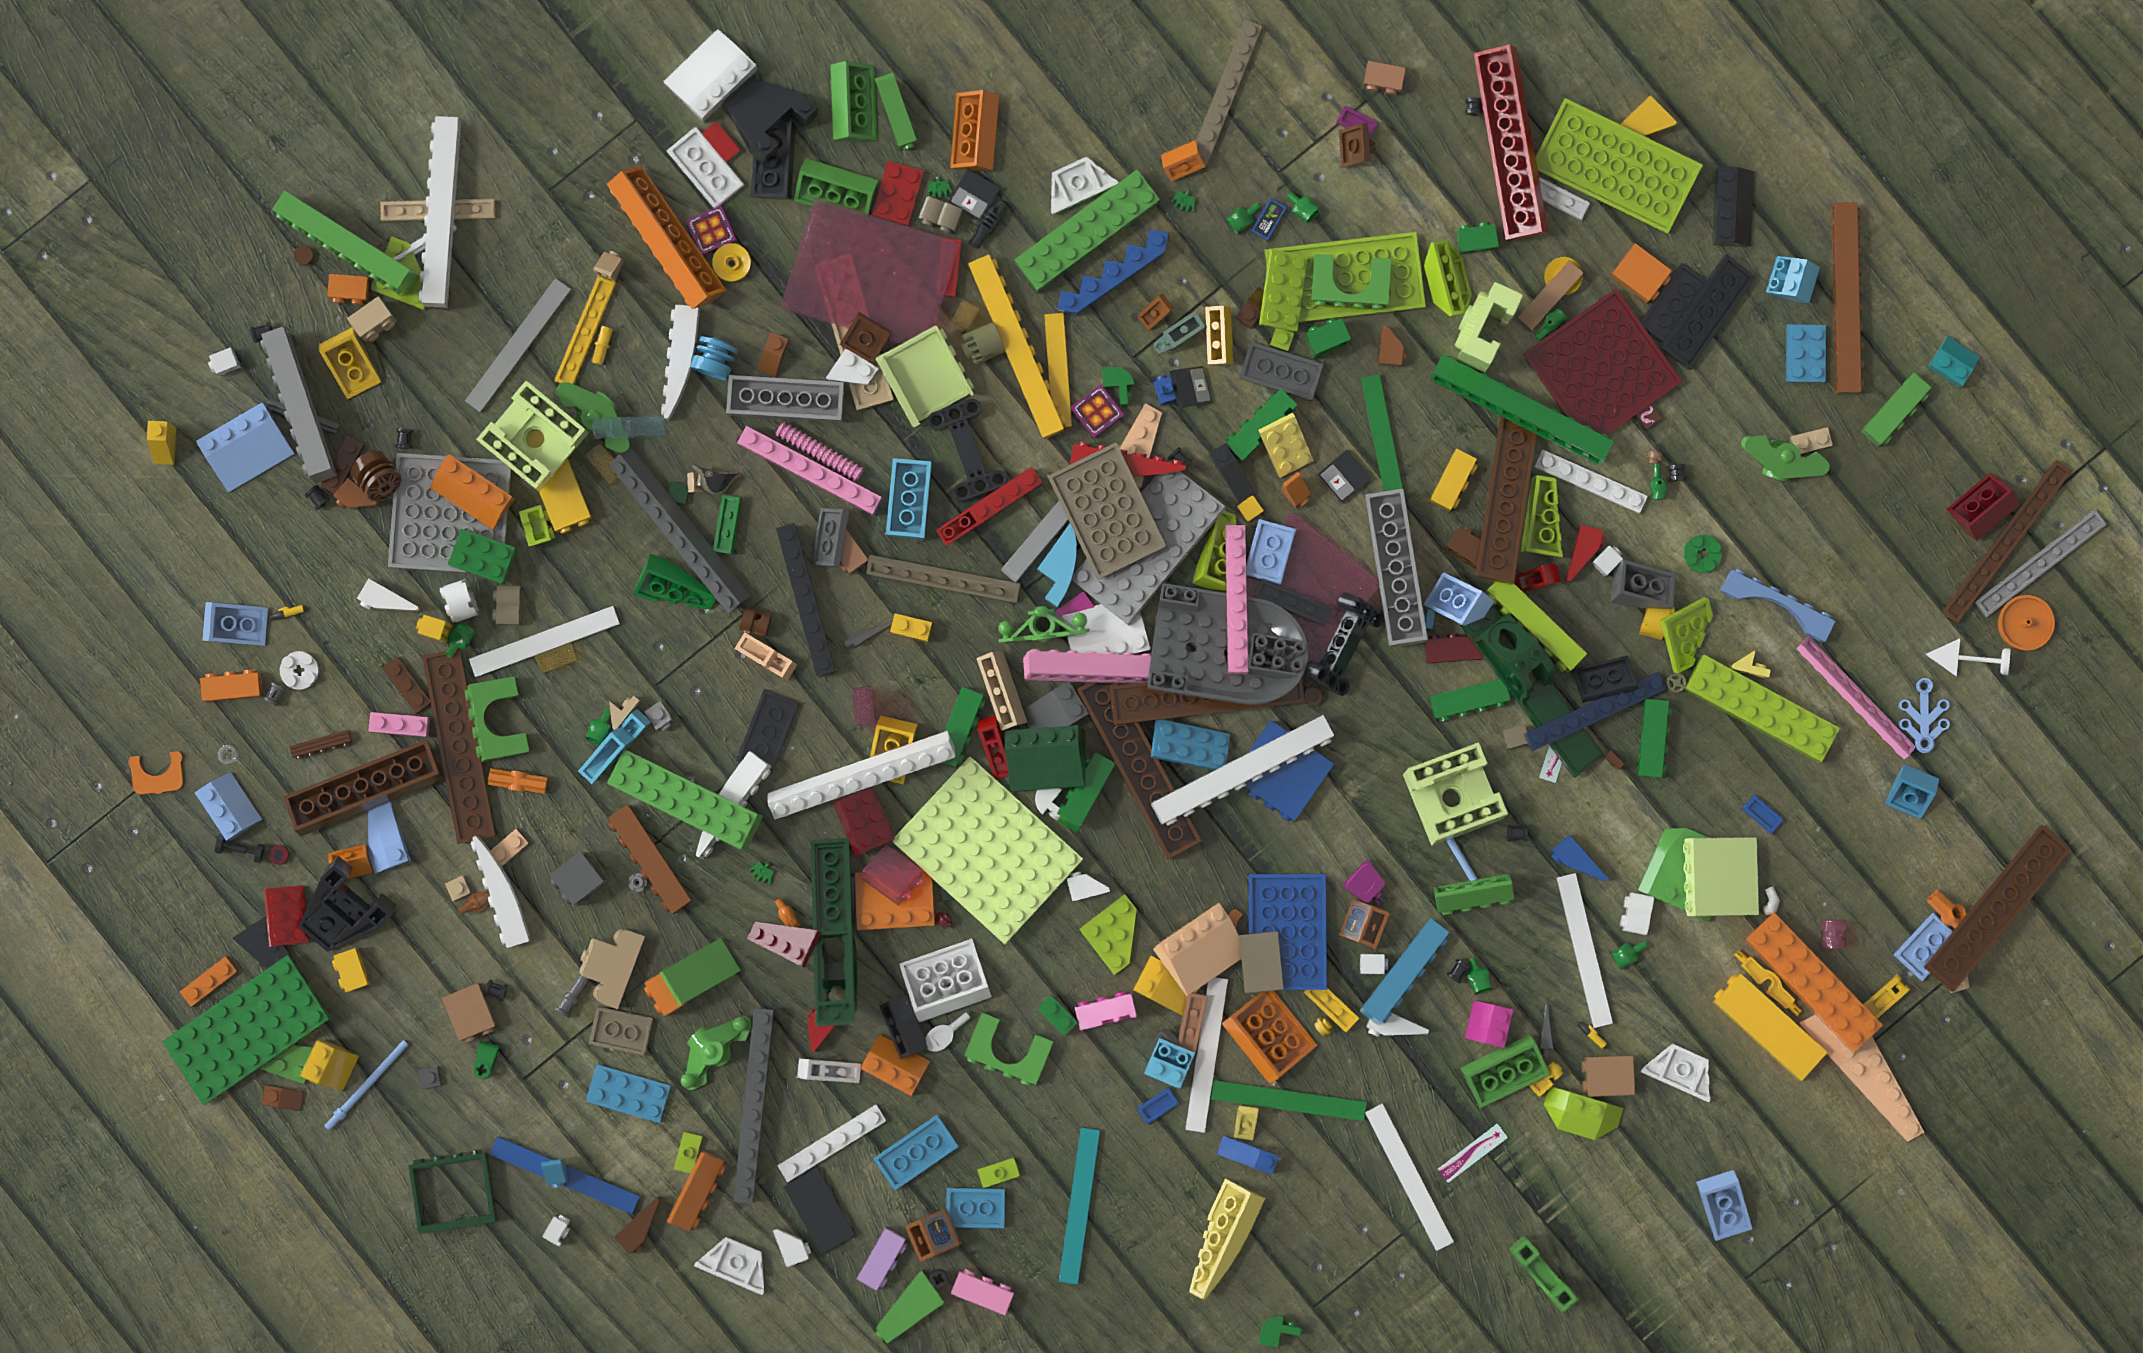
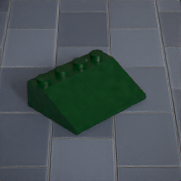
M1079 725L1005 731V754L1011 792L1085 787V730Z

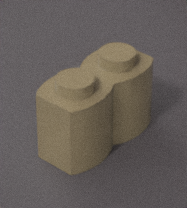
M927 196L919 219L922 220V224L928 227L936 225L940 227V231L950 234L951 231L956 232L963 209Z
M497 586V590L493 591V601L496 602V609H493L492 614L493 621H496L497 625L521 626L522 587Z

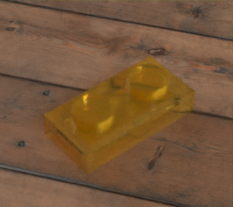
M600 443L585 455L610 485L618 479V476L609 466L614 459Z
M571 642L535 655L541 674L578 661Z

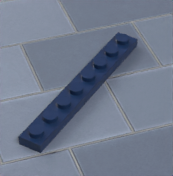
M1660 672L1637 681V690L1598 699L1525 733V738L1531 750L1535 751L1666 690L1667 686Z

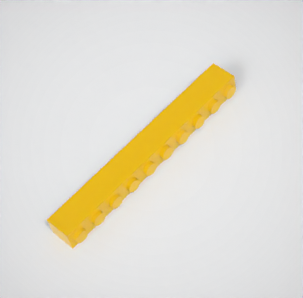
M986 255L968 263L1043 440L1064 432L1063 426L1066 423L1062 414L1059 416L1057 414L1056 408H1059L1055 397L1051 398L1048 393L1051 388L1048 381H1043L1042 379L1043 369L1040 362L1036 363L1033 356H1036L1033 346H1028L1027 344L1028 334L1025 327L1021 329L1018 323L1021 321L1018 311H1013L1011 304L1014 302L1010 293L1006 294L1003 288L1007 285L1003 276H998L996 270L999 267L995 258L991 259L990 255Z

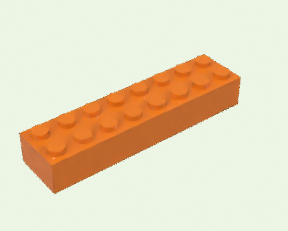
M642 166L623 170L607 183L611 194L619 201L622 210L627 213L633 226L638 229L642 239L651 248L654 257L659 260L665 273L670 276L674 286L681 292L686 304L691 309L710 304L727 291Z
M1775 913L1769 916L1744 940L1852 1053L1859 1049L1883 1026Z

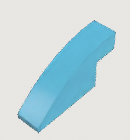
M1071 524L1068 525L1037 569V571L1055 583L1045 597V600L1057 608L1067 593L1075 568L1076 535Z
M638 709L632 712L620 727L607 736L578 772L593 784L621 756L623 749L627 750L651 721Z

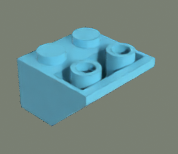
M1777 256L1766 292L1791 301L1809 303L1820 267L1805 259Z
M1159 1038L1144 1074L1180 1089L1195 1053Z

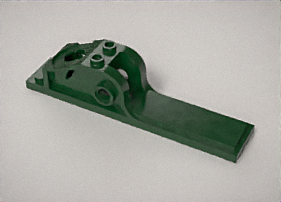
M1492 604L1484 618L1464 626L1459 624L1536 728L1572 712L1552 684L1551 677L1555 675V667L1539 643L1509 613L1501 616ZM1500 632L1507 637L1514 650L1503 647L1499 643ZM1530 671L1533 672L1532 675L1537 680L1533 684L1527 675ZM1585 728L1548 744L1573 778L1579 776L1604 756V753Z
M847 838L811 840L813 930L822 932L814 948L816 1027L854 1025L855 1012H857L858 969L857 949L852 925L850 843ZM843 937L845 946L844 962L828 963L825 938ZM833 987L845 990L844 1000L831 1001L828 998Z

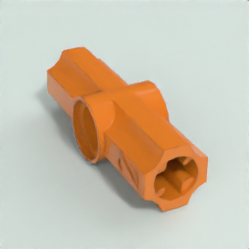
M490 769L488 785L505 787L509 790L520 792L530 791L546 794L548 778L528 775V773L513 770L510 772Z
M1939 889L1934 891L1927 899V903L1941 915V920L1946 926H1953L1955 928L1966 915L1963 906L1953 904Z

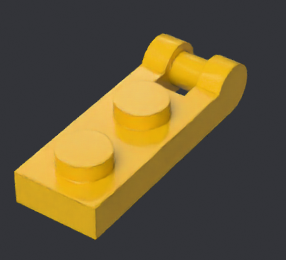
M1897 974L1863 1005L1877 1019L1903 997L1910 988L1907 984L1904 985L1901 982V978ZM1894 985L1899 990L1896 994L1891 989Z

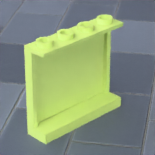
M936 325L875 358L913 428L920 425L919 421L927 418L932 412L943 409L968 394L974 395L971 390L974 388L969 378L965 379L963 372H965L964 367L960 361L956 362L953 357L956 355L951 345L947 346L945 342L947 336L942 328L939 330Z
M1757 838L1685 839L1683 851L1685 853L1684 872L1686 873V882L1684 889L1687 900L1685 902L1687 916L1759 915Z

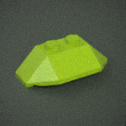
M1449 240L1433 241L1430 244L1424 265L1433 303L1449 316L1465 314L1472 293L1463 258L1450 245Z
M1554 1087L1548 1089L1544 1101V1106L1557 1129L1593 1140L1617 1128L1623 1111L1621 1107Z

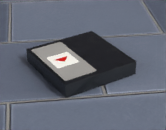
M967 169L948 202L981 221L999 193L1000 188Z
M1203 366L1169 371L1178 409L1212 403Z
M1348 450L1317 474L1341 503H1344L1372 479Z

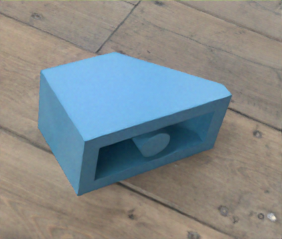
M565 1158L541 1163L547 1185L552 1184V1188L562 1187L564 1182H568Z

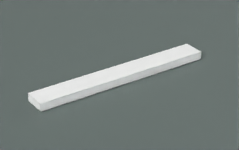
M614 606L473 657L469 661L475 677H479L620 625Z
M1576 873L1558 877L1556 879L1593 1028L1612 1024Z
M1213 978L1207 984V1000L1201 1024L1185 1130L1205 1133L1228 979Z
M1383 1104L1366 1111L1365 1114L1435 1250L1437 1251L1453 1243Z

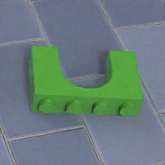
M1314 255L1311 302L1315 303L1316 306H1326L1327 303L1334 304V307L1340 308L1346 307V305H1353V308L1356 309L1372 306L1374 310H1384V307L1388 306L1391 259L1372 258L1370 281L1367 288L1358 294H1346L1340 291L1333 281L1334 255Z
M515 676L469 684L467 686L468 690H465L466 700L470 701L471 704L469 717L470 720H474L475 727L472 728L474 739L478 740L479 746H476L477 757H481V761L484 762L527 754L529 748L526 733L497 736L491 733L484 723V712L490 703L518 696Z
M982 1012L964 1055L968 1057L967 1061L976 1065L978 1062L986 1064L985 1068L993 1072L996 1069L1003 1071V1076L1013 1079L1014 1076L1021 1079L1020 1083L1027 1086L1036 1085L1054 1041L1036 1034L1027 1056L1022 1061L1015 1064L1003 1063L995 1057L991 1046L992 1038L1000 1019Z
M1522 1236L1508 1248L1559 1310L1564 1312L1578 1300L1543 1261L1539 1252L1528 1239Z

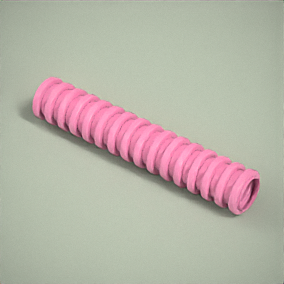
M786 421L782 422L776 431L777 437L781 436V439H786L787 443L791 442V445H796L798 449L801 448L803 452L806 451L813 458L817 457L818 461L822 460L823 464L827 463L828 467L832 466L833 470L837 469L838 473L842 472L843 476L847 475L848 479H853V482L858 481L864 471L863 467H858V464L854 465L853 461L849 462L848 458L844 459L843 455H838V452H832L833 449H827L828 446H822L821 442L817 443L816 439L812 440L811 436L807 437L806 433L802 434L801 430L797 431L796 427L792 428V425H787Z

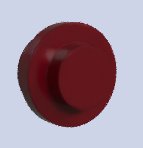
M937 912L935 921L944 929L948 926L951 927L952 918L946 912Z

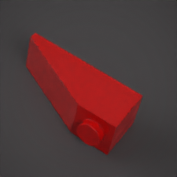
M1584 525L1579 527L1565 582L1569 583L1598 551L1599 547H1603L1605 536H1602L1603 530Z
M996 715L979 719L977 730L994 779L1009 776L1005 754V738Z

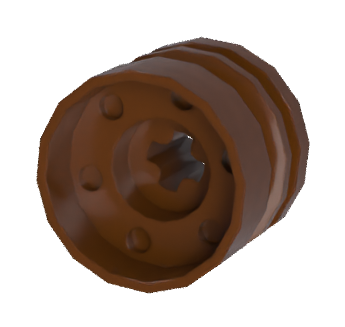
M378 450L369 451L361 455L354 462L350 471L351 478L361 488L367 498L374 502L389 498L397 491L402 481L401 474L384 453Z

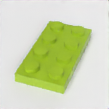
M1275 249L1269 251L1259 325L1293 332L1298 330L1308 256Z

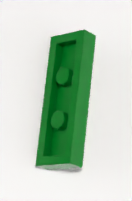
M722 495L713 546L714 551L717 553L733 555L742 504L741 497Z

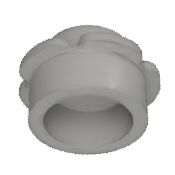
M636 873V875L633 874L629 877V888L631 890L641 892L647 886V880L644 879L641 873Z

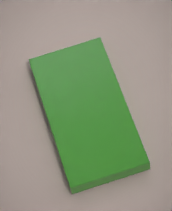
M720 938L660 972V975L680 1006L740 972V969Z

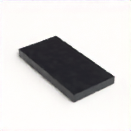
M1681 263L1641 319L1640 323L1645 330L1663 342L1706 279Z
M764 689L736 761L742 762L748 752L751 751L771 765L769 770L770 774H772L800 703Z
M818 1167L784 1186L821 1254L855 1236Z

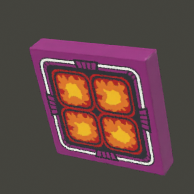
M721 205L686 220L702 255L717 250L725 244L737 241Z
M1099 385L1070 407L1093 438L1124 416L1102 385Z

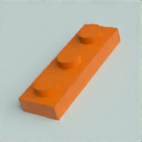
M225 956L182 989L180 993L188 1004L193 1007L235 975L238 970L229 958Z

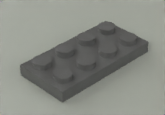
M1250 341L1239 379L1277 391L1282 389L1287 394L1312 401L1323 364Z

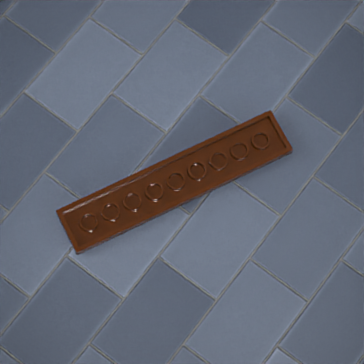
M1500 416L1475 578L1513 585L1537 434Z
M458 648L451 658L446 656V651L423 655L422 659L457 844L473 841L472 837L477 835L481 839L496 837L483 764L481 757L478 758L476 753V746L479 745L478 740L473 737L472 728L475 725L474 720H470L469 717L471 704L470 701L466 700L465 690H468L461 649Z
M1302 678L1285 696L1269 703L1257 705L1147 689L1148 682L1109 686L1113 725L1305 702Z
M2040 825L1923 967L1951 992H1954L2071 849L2044 825Z

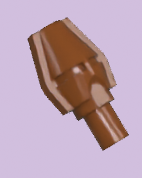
M487 891L471 894L467 898L465 905L458 908L459 913L463 915L468 911L477 913L484 910L489 904L488 897L490 895Z

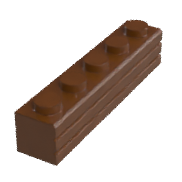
M345 730L289 747L292 757L298 760L302 759L304 755L312 756L315 755V752L323 753L329 748L333 750L337 749L340 745L343 747L348 746L352 739L350 731Z

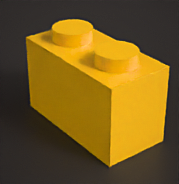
M894 614L890 633L928 643L933 624L932 622Z
M358 948L333 956L332 964L335 971H339L341 978L338 981L342 990L345 989V992H351L371 985Z

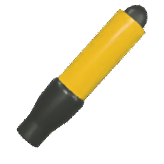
M300 605L293 608H281L276 613L270 614L271 621L284 619L285 617L303 613L307 610V606Z
M1582 1021L1577 1024L1582 1032L1600 1048H1608L1607 1043L1597 1035L1598 1032L1591 1025L1588 1026Z

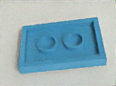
M1826 325L1786 326V382H1826Z
M947 1188L946 1209L954 1227L1004 1228L1005 1189Z

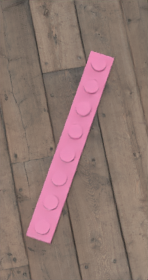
M1226 525L1228 674H1248L1245 525Z
M1808 636L1796 649L1853 706L1855 711L1881 735L1882 739L1903 759L1907 758L1916 746Z

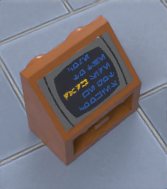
M1352 899L1339 936L1376 949L1390 913Z
M946 1208L905 1226L920 1262L961 1244Z

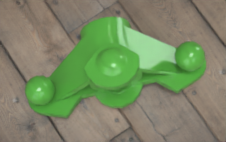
M563 382L556 388V395L560 398L563 407H574L577 411L574 420L588 433L597 431L605 437V447L614 452L623 453L628 450L629 440L615 413L617 407L606 395L599 391L594 394L569 382Z
M1766 435L1746 436L1741 441L1743 449L1763 467L1762 474L1788 482L1789 478L1822 476L1829 471V462L1818 452L1803 457L1796 445L1788 443L1783 439H1775L1769 443Z
M1039 606L1034 611H1028V615H1033L1012 637L1010 634L1013 632V625L1009 621L1001 622L998 630L1003 635V638L998 640L999 642L1038 640L1045 643L1049 642L1051 638L1089 633L1090 629H1085L1088 619L1083 613H1076L1072 622L1075 626H1073L1055 612L1054 609ZM1042 616L1050 621V628L1047 632L1043 631L1040 627ZM1061 626L1065 627L1069 631H1060ZM1028 628L1033 633L1032 635L1021 636Z
M740 1016L733 1021L710 1029L705 1025L691 1036L687 1043L690 1047L687 1070L681 1078L683 1087L695 1090L707 1084L708 1069L711 1066L720 1067L728 1063L731 1058V1044L734 1041H747L752 1029L750 1018Z

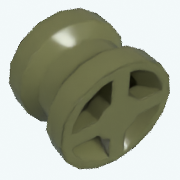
M1679 673L1670 675L1665 682L1667 690L1671 693L1683 691L1686 687L1685 677Z

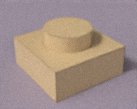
M694 472L687 473L688 492L707 493L701 486L696 485L698 474Z
M464 876L445 883L452 901L471 894Z

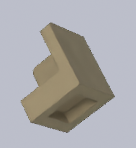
M1525 724L1503 730L1506 750L1528 744L1524 735L1527 733Z

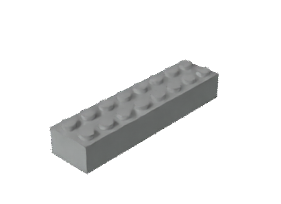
M280 327L261 334L263 340L260 343L263 351H266L267 356H269V358H266L269 369H272L273 374H275L272 376L275 386L281 392L278 394L280 402L287 409V411H284L287 422L293 427L290 429L293 440L299 445L296 447L299 458H302V461L305 463L302 465L305 475L308 476L309 480L312 479L315 484L336 477L337 473L289 333L284 327Z
M1403 489L1365 494L1389 648L1426 643L1428 639Z

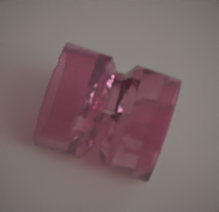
M1820 921L1821 932L1824 934L1821 937V948H1847L1846 937L1843 935L1846 932V921Z

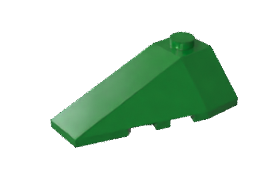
M649 554L633 591V594L650 601L666 600L669 601V604L680 602L686 603L690 607L711 609L716 600L705 585L668 560L653 554Z

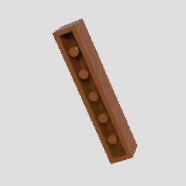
M627 804L609 816V826L613 832L618 831L620 834V843L624 848H629L631 851L629 856L635 865L639 863L642 870H640V873L645 880H650L653 885L650 888L656 897L660 895L663 902L661 905L665 911H670L674 914L691 903L692 899L630 805Z

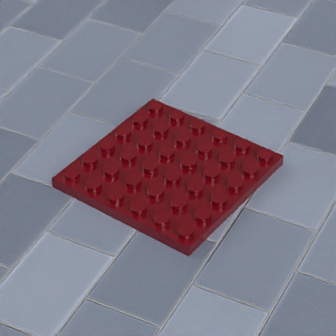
M1614 289L1522 354L1565 416L1572 417L1583 426L1591 427L1593 431L1599 434L1608 435L1683 382L1617 289Z

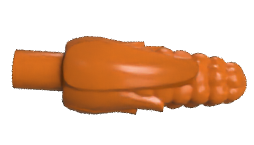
M782 898L776 900L775 903L779 908L778 914L783 923L789 927L801 928L802 925L798 921L794 910L789 905H785Z

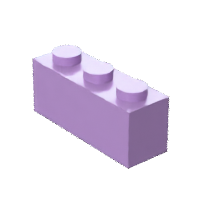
M886 1227L857 1280L875 1290L879 1287L883 1288L888 1280L885 1275L888 1270L893 1271L898 1262L895 1260L897 1254H902L907 1246L904 1243L906 1238Z

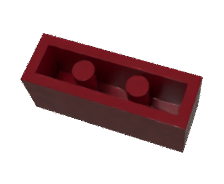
M1448 634L1447 638L1432 635L1428 636V641L1424 643L1425 664L1484 659L1467 635L1466 637H1459V634Z

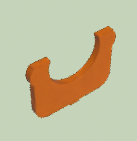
M169 752L171 756L170 767L165 773L158 776H151L142 769L140 764L141 756L130 757L128 763L131 768L134 791L143 795L151 793L162 794L163 792L179 790L183 786L181 764L183 756L181 752Z

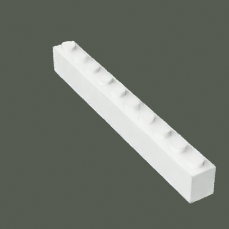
M435 116V122H432L431 126L434 141L430 142V152H433L432 159H429L431 178L427 180V188L430 189V194L426 197L428 215H425L424 223L427 226V234L424 233L423 244L426 245L425 252L422 253L424 271H421L420 280L423 282V288L419 290V301L425 307L448 308L461 121L458 117Z
M1324 715L1168 794L1151 805L1161 825L1166 823L1168 826L1178 821L1176 817L1182 814L1186 817L1194 813L1193 808L1199 805L1203 808L1212 803L1211 799L1215 797L1221 799L1229 794L1228 790L1232 788L1238 790L1246 786V781L1252 779L1254 782L1262 778L1263 772L1269 770L1271 773L1280 768L1279 764L1285 761L1289 764L1297 760L1296 755L1302 752L1306 755L1314 751V746L1320 744L1322 747L1330 743V738L1334 734Z
M946 731L768 793V806L774 819H778L954 758L955 746L949 732Z

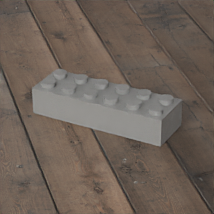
M729 375L726 413L728 416L842 423L845 384L844 382Z

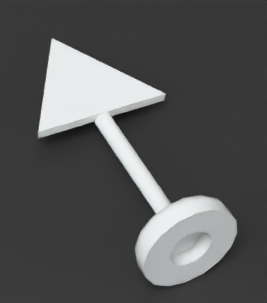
M1957 639L1926 654L1955 676H1957L1958 660L2001 664L2000 672L2002 675H2008L2009 648L2003 649L2001 659L1959 655L1960 639Z

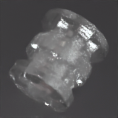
M224 745L219 748L217 756L220 762L230 764L238 760L239 752L231 745ZM226 751L231 752V753H230V755L232 756L231 759H230V758H226V757H227V755L225 754Z

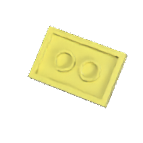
M1293 413L1258 430L1279 478L1314 461Z

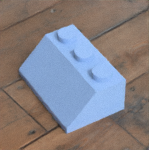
M1443 572L1423 605L1464 626L1484 618L1494 600L1484 592Z
M232 772L211 781L195 792L227 841H232L263 820Z

